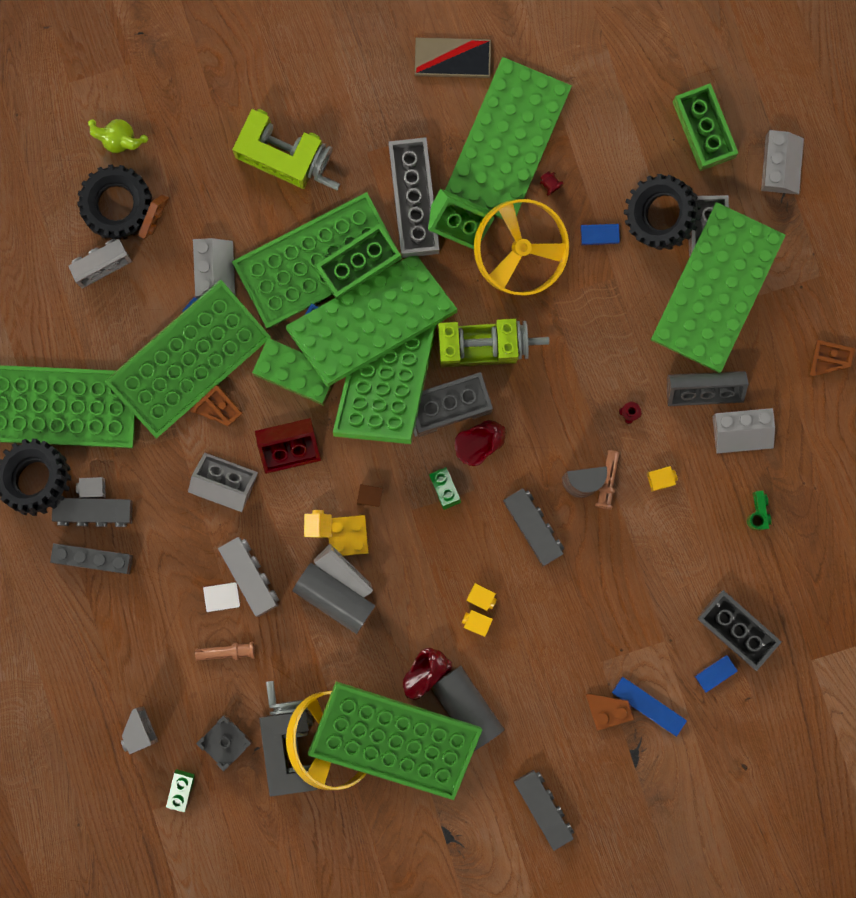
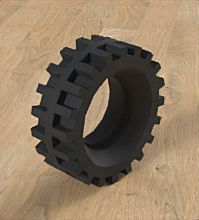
M111 164L108 165V168H97L98 171L93 174L91 172L88 175L87 181L83 180L82 190L78 191L79 201L77 205L80 209L81 217L95 234L97 233L105 239L117 240L118 238H123V240H126L132 234L134 236L137 235V231L141 229L152 202V195L147 184L133 169H127L123 165L114 167ZM117 186L128 190L132 195L134 203L128 216L115 221L104 217L99 210L98 204L99 198L105 190Z
M657 174V177L648 176L646 182L639 181L637 183L639 187L636 190L632 189L630 191L633 195L631 199H626L625 202L629 204L628 209L624 210V214L628 218V220H625V224L630 227L629 232L636 237V240L651 248L671 250L675 245L680 247L683 245L682 241L685 238L688 240L691 238L690 232L692 230L696 231L698 228L695 226L696 220L701 218L698 215L701 205L697 203V194L693 193V189L685 182L671 175ZM671 196L679 204V217L672 227L665 230H657L649 223V207L658 197Z
M33 438L32 442H29L27 439L22 440V445L12 444L13 449L10 452L5 449L3 453L6 456L3 460L0 459V500L23 515L29 513L32 516H37V512L48 513V507L55 509L57 507L55 502L58 499L63 501L65 497L62 496L64 490L69 491L70 488L66 485L67 481H71V476L67 472L71 469L65 462L67 459L47 442H40ZM42 462L49 470V478L45 487L33 495L22 493L18 482L23 469L29 464Z

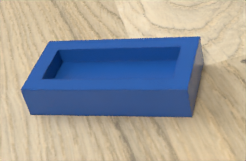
M619 224L580 226L581 245L620 243Z
M725 655L694 677L704 692L707 693L738 672L728 655Z

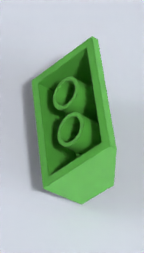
M440 189L431 205L428 230L474 249L477 229L489 211L484 207ZM493 216L485 226L481 241L494 220Z

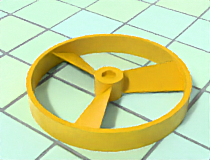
M529 199L509 200L494 207L481 221L475 235L474 255L481 274L493 287L509 294L531 295L547 289L559 278L568 260L569 239L562 220L547 205ZM513 203H531L545 210L556 222L560 230L562 243L531 244L527 239H522ZM499 211L515 241L512 243V251L488 274L481 258V238L486 224ZM530 253L559 261L556 271L543 285L525 292H514L505 289L522 256Z
M332 691L319 692L303 700L290 718L286 734L288 756L296 773L309 785L322 790L346 789L357 784L367 773L358 771L348 782L331 787L325 785L331 762L315 758L306 772L298 757L296 730L302 713L307 707L319 724L323 712L317 698L327 694L331 695Z

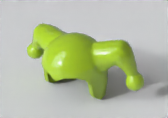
M93 119L88 121L90 135L100 140L103 146L112 153H120L126 149L135 150L142 143H147L148 141L146 135H142L139 139L133 138V129L124 120H112L105 128L96 127V121Z

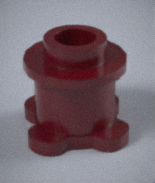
M549 171L540 177L542 181L539 183L547 190V196H550L564 184L563 181L559 182L557 180L555 172L550 173Z
M632 401L619 409V414L624 417L626 424H631L642 415L640 406ZM628 409H633L634 414H629Z

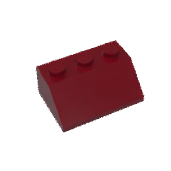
M311 418L255 431L257 447L265 474L321 461Z

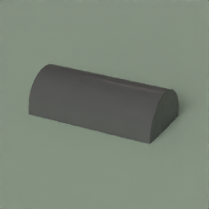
M746 371L670 374L667 376L668 406L744 403L749 385Z
M607 466L567 471L562 477L565 490L570 495L578 498L592 495L605 483Z
M312 563L308 565L292 592L356 635L375 607L374 604Z
M724 590L711 600L697 618L755 671L763 665L781 644V641Z
M462 666L447 674L431 688L449 717L482 728L474 751L490 742L505 730Z

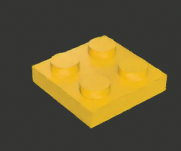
M365 515L332 518L331 538H328L329 544L342 556L369 554Z

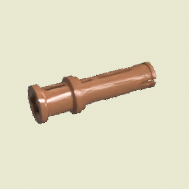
M608 450L605 467L607 466V478L603 486L598 489L599 498L598 503H595V507L612 510L611 501L613 494H615L613 485L620 452Z
M254 642L240 645L234 643L232 646L195 649L196 661L223 658L239 660V658L244 657L255 659Z

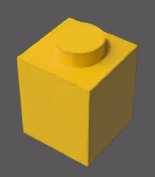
M671 466L647 473L651 492L675 486V481H678L676 471L672 470Z
M312 510V514H304V537L331 538L332 515L324 514V510Z
M475 583L466 601L487 611L488 608L493 609L497 599L494 598L496 593Z
M471 610L470 613L466 612L462 623L465 625L463 628L485 637L493 619Z

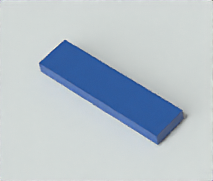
M624 677L620 679L612 691L618 698L629 700L633 708L676 737L687 722L686 719Z

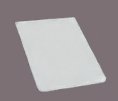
M237 583L203 587L207 612L240 607Z

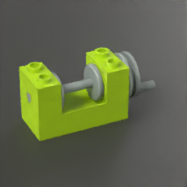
M251 109L232 149L236 159L302 189H305L309 178L312 179L314 176L315 181L338 191L340 183L322 176L333 147L328 146L326 149L327 144L322 143L320 137L311 132L309 134L304 132L302 137H299L293 146L271 136L273 124H271L270 117L267 116L268 113L261 109H257V111ZM270 143V144H272V145H274V146H276V147H279V148H281V149H283V150H285V151H287V152H290V155L287 154V153H285V152H282V151H280V150H278V149H276V148H274V147H271V146H269V145H267V144Z
M516 319L496 320V324L458 326V322L438 324L440 368L516 363L518 359H522V355H524L525 359H528V346L549 344V337L528 338L527 322L523 321V325H520V321H516Z

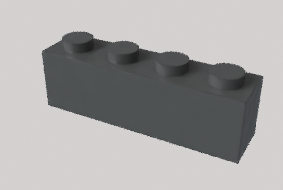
M522 488L504 499L503 503L541 565L545 566L563 555L562 550H564V547L559 539L555 541L552 536L554 533L549 523H544L542 511L539 507L535 508L531 502L534 498L529 490L525 491Z
M64 498L63 501L58 499L55 502L57 507L55 509L52 508V521L57 522V526H69V523H77L76 526H88V523H96V527H107L108 523H115V527H127V524H132L133 501L129 499Z
M53 543L50 563L130 574L133 555Z
M532 770L513 781L553 851L574 839L572 837V834H574L572 827L569 823L565 824L562 819L565 816L559 806L555 807L552 802L555 799L550 789L545 790L542 785L545 781L540 772L535 773Z

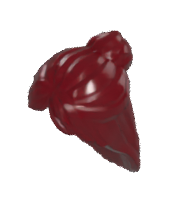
M487 420L458 433L455 438L457 458L469 466L480 465L489 455L504 445L505 427L496 421Z
M425 648L420 651L403 679L405 696L412 700L420 699L439 681L442 675L451 671L452 662L440 650Z

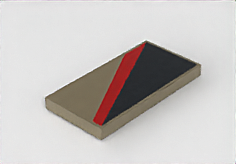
M416 38L415 76L490 78L491 40Z

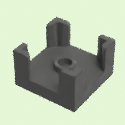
M224 715L196 744L202 750H205L218 763L217 765L225 771L253 742Z

